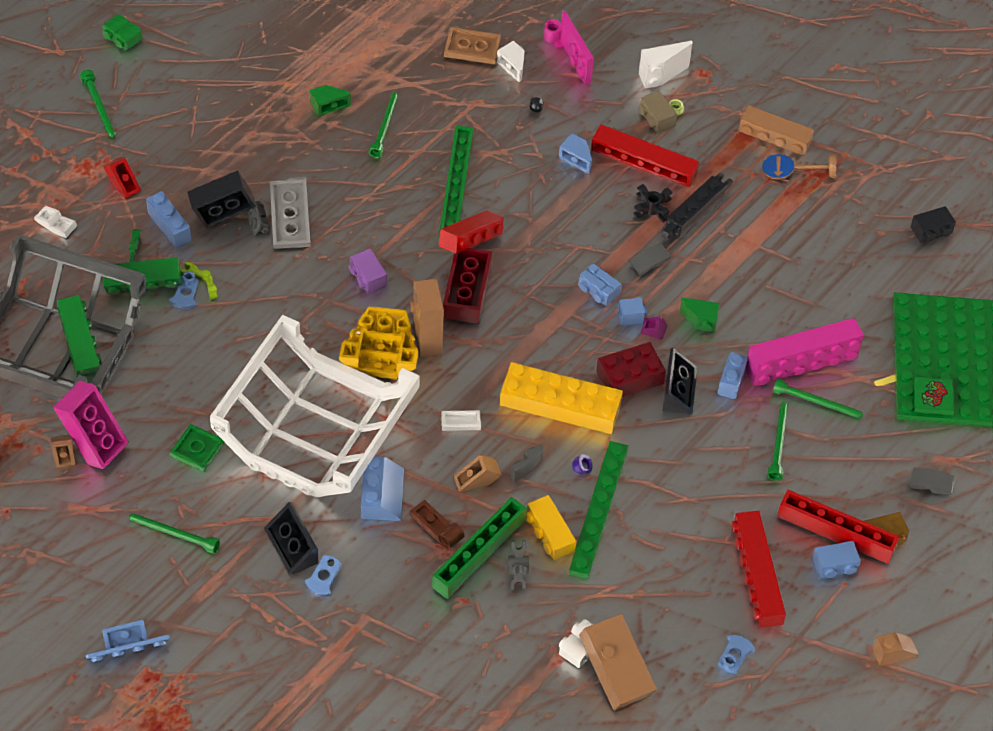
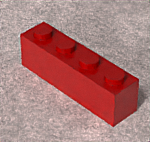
M486 210L440 229L439 247L453 253H459L497 237L503 232L504 217Z

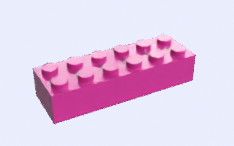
M855 318L752 345L749 346L746 372L753 386L760 384L765 385L768 382L777 380V378L783 380L786 377L801 375L811 370H819L825 366H834L843 361H852L858 358L864 334Z

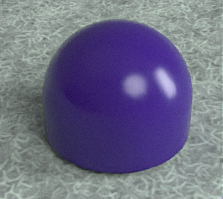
M582 454L573 460L572 467L578 474H587L592 471L593 464L587 455ZM582 461L587 464V469L582 466Z

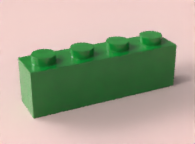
M178 257L114 264L145 274L146 288L148 290H156L158 287L164 286L174 288L177 285H182ZM103 276V285L106 293L118 294L120 291L127 290L130 292L129 284Z
M80 295L57 300V309L76 377L78 375L84 376L97 373L99 365H102L100 354L95 352L97 343L95 336L90 334L92 325L90 318L86 319L85 312H87L85 301H81Z

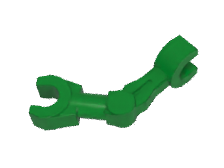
M133 229L132 240L129 243V262H135L136 251L139 244H141L140 229Z

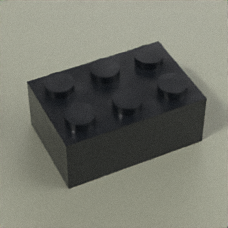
M238 170L187 192L191 207L205 228L256 207L252 191Z

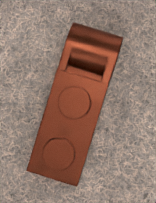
M423 500L410 510V516L446 549H450L465 537L463 530L458 524H450L426 500Z

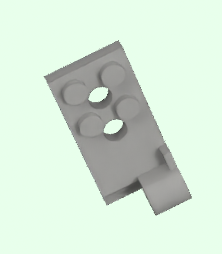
M291 177L283 181H270L273 248L311 247L306 177ZM287 211H293L295 213L291 217L285 215ZM288 227H294L296 231L293 233H289L286 231V229Z

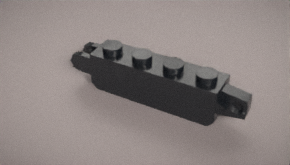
M720 172L715 177L712 175L667 217L662 237L667 241L674 235L683 238L723 200L725 192L731 187L733 180L729 178L723 183V173Z

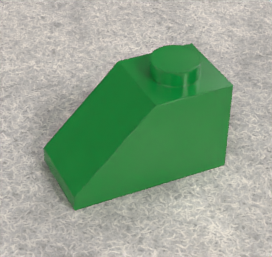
M324 85L310 90V103L319 117L351 106V94L349 91Z
M682 297L680 312L695 329L715 332L719 303Z

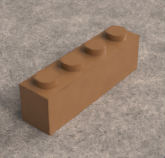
M748 105L739 126L740 132L801 155H805L814 134V129Z

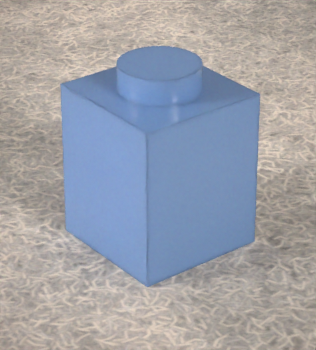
M642 298L619 300L618 315L621 326L643 324L644 316H647V307L643 305Z

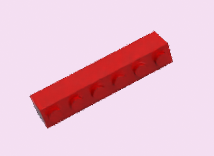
M601 124L592 138L591 151L686 187L691 186L698 173L699 161Z
M787 489L781 501L777 517L837 543L854 541L857 551L889 564L900 537Z
M760 511L736 513L735 519L731 523L732 532L736 533L737 536L736 548L741 552L740 564L742 568H745L744 580L745 584L749 585L750 588L749 600L754 604V620H758L759 628L783 625L786 612Z

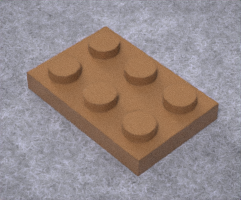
M450 27L444 57L495 64L501 35Z

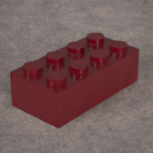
M468 248L459 253H454L443 301V318L480 323L492 267V251Z

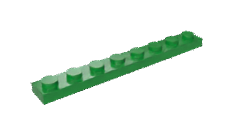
M455 126L440 229L460 221L473 127Z
M609 441L569 568L570 575L585 579L589 578L629 445Z

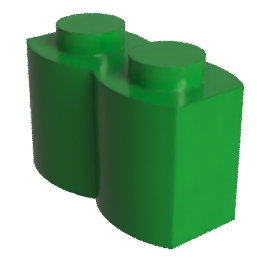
M116 14L102 25L104 37L114 41L119 48L129 50L143 39L140 28L120 14Z

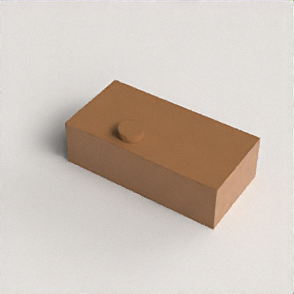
M437 279L414 281V298L410 305L413 313V330L419 357L442 355L444 308Z
M622 614L588 626L579 634L613 711L647 698L657 690Z

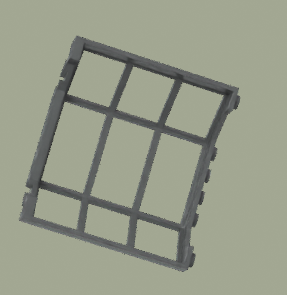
M19 234L10 245L13 262L7 286L0 293V323L13 302L43 311L44 314L15 362L0 357V378L61 398L79 381L87 383L86 377L78 375L76 381L60 377L71 359L69 349L54 375L22 364L50 315L59 316L58 309H55L54 305L64 264L96 274L86 319L90 318L93 328L118 335L93 381L90 383L95 385L100 394H102L134 337L135 330L132 328L135 318L138 319L142 305L139 304L140 296L142 293H145L146 289L145 274ZM26 252L58 262L47 306L16 296ZM103 276L130 285L131 301L122 329L92 320Z

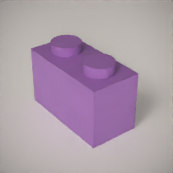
M370 248L350 256L349 270L352 275L357 277L359 286L364 288L367 294L388 286V274Z

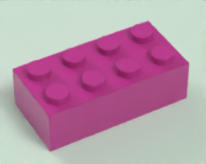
M79 381L53 407L88 465L104 469L129 443L97 387L93 384Z

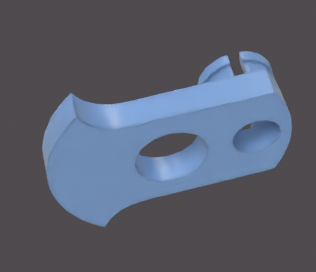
M188 271L181 277L182 285H178L175 296L169 298L172 305L181 309H190L197 306L194 299L199 286V280L195 278L193 272ZM186 289L191 291L189 295L181 294Z
M323 555L313 575L309 579L304 580L311 592L321 596L331 594L330 586L342 566L339 560L330 555ZM330 562H335L333 566H329L328 564ZM327 570L330 572L327 580L319 579L321 571Z
M728 635L729 644L719 659L718 665L724 671L736 674L747 654L755 652V648L745 637ZM732 650H736L741 654V656L739 658H735V656L729 654V652Z

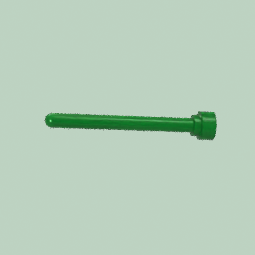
M84 70L80 74L81 81L88 86L109 137L113 138L115 137V131L94 84L96 79L92 70Z
M397 92L391 94L376 142L370 145L369 155L374 158H380L383 155L384 147L382 143L398 98Z
M780 378L776 380L773 393L779 395L780 393H788L856 418H862L863 413L859 410L788 386V383H785V380Z
M787 402L780 404L773 464L770 465L767 472V477L772 481H780L783 478L784 470L780 464L788 410Z
M137 514L129 516L132 522L201 545L206 549V552L216 554L219 549L220 539L203 538Z

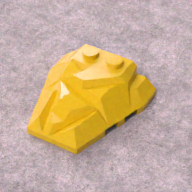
M369 306L358 320V326L350 331V337L342 342L339 361L371 377L398 379L402 368L408 371L416 369L418 349L415 347V338L411 333L407 311Z

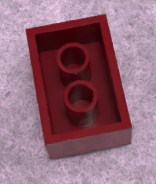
M651 342L600 357L597 361L596 372L603 385L622 390V397L662 385L665 381L666 370Z

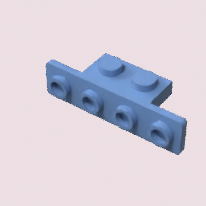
M143 620L103 629L102 633L106 650L87 654L86 658L96 662L104 660V655L112 654V657L124 655V650L133 649V652L145 650V645L153 644L154 647L165 645V640L170 638L169 635L148 639Z

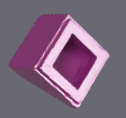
M663 317L645 318L641 334L663 339L667 324Z

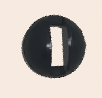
M538 97L531 98L530 110L534 113L540 112L543 109L544 101Z

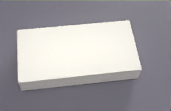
M480 410L441 411L442 431L481 430Z

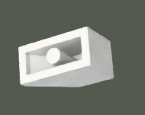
M512 41L497 50V63L518 82H521L525 51L520 45Z

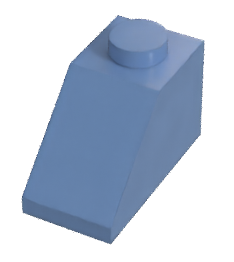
M571 133L560 145L559 158L589 174L591 172L592 158L587 141Z

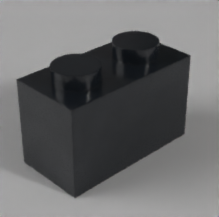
M944 206L914 215L910 227L919 242L922 243L942 236H949L953 233L956 221L947 207Z

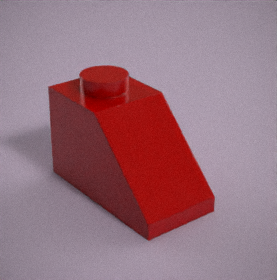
M125 157L117 158L103 165L110 182L124 198L141 190Z

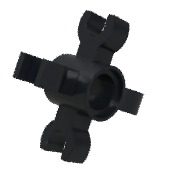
M644 184L638 186L639 192L636 195L644 203L634 206L636 211L633 212V215L639 219L645 213L649 215L657 214L660 221L665 222L670 211L661 204L672 200L669 195L673 192L669 188H665L661 193L656 191L649 192Z

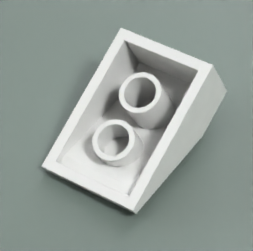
M692 41L643 49L641 51L639 76L644 88L662 86L687 69L690 63Z

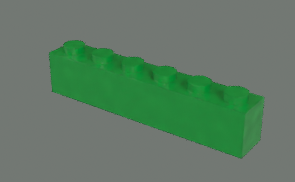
M510 497L432 575V588L448 599L526 521L527 508L513 497Z

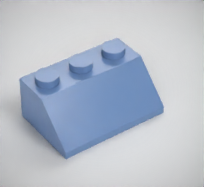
M374 456L363 473L361 519L401 521L404 468L386 457Z

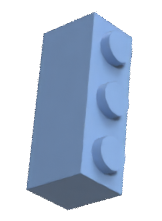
M162 191L146 198L148 214L175 249L192 241L190 226Z

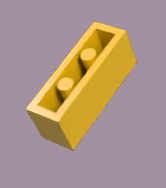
M547 495L528 503L526 519L529 524L532 523L537 538L541 539L544 543L545 552L548 555L550 554L554 561L574 553L577 541L550 496Z

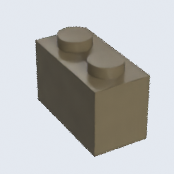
M660 91L641 97L639 111L648 120L650 127H653L657 133L676 125L677 113Z

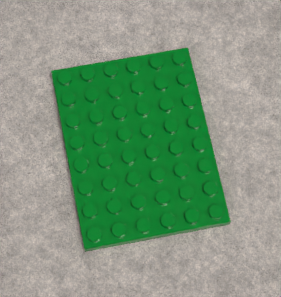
M894 292L893 322L897 419L993 427V300ZM914 377L953 380V415L914 412Z

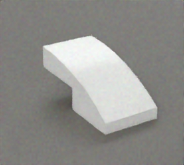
M45 206L34 217L35 221L64 238H67L77 227L74 220L61 216L59 210Z

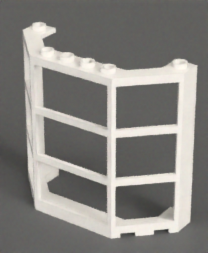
M282 315L211 414V428L252 470L263 472L272 479L276 478L289 487L301 490L306 495L322 497L351 492L420 387V376L402 368L399 372V380L396 383L382 382L317 353L313 347L309 349L303 342L304 337L300 334L299 322ZM280 338L310 368L294 393L264 363ZM259 368L289 399L273 424L242 394ZM315 373L375 399L359 424L299 398ZM400 398L386 421L367 424L382 401ZM237 399L268 430L253 453L248 452L230 433L229 421L223 419ZM294 404L355 430L338 456L277 429ZM380 429L365 453L346 456L361 432ZM273 435L333 462L319 484L259 457V454ZM359 461L350 476L336 471L340 464Z

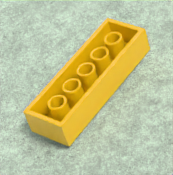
M511 362L500 392V406L612 434L621 406L623 391Z

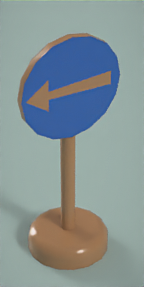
M776 154L768 157L763 162L762 169L764 174L772 179H784L790 176L794 169H829V177L836 179V154L829 155V164L794 165V161L790 157Z

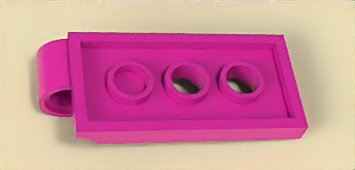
M562 11L561 23L554 19L548 20L545 23L544 40L549 44H554L557 50L564 48L570 58L571 65L575 66L579 78H582L585 84L591 83L594 58L567 12Z

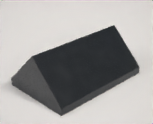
M674 347L670 349L662 411L690 415L693 413L697 366Z
M288 502L264 529L289 574L293 575L319 564L317 546L292 502Z

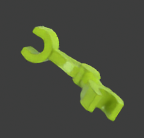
M185 262V269L188 270L181 269V276L185 272H193L195 276L201 277L207 284L210 299L218 298L217 288L213 284L211 272L209 270H200L191 262Z

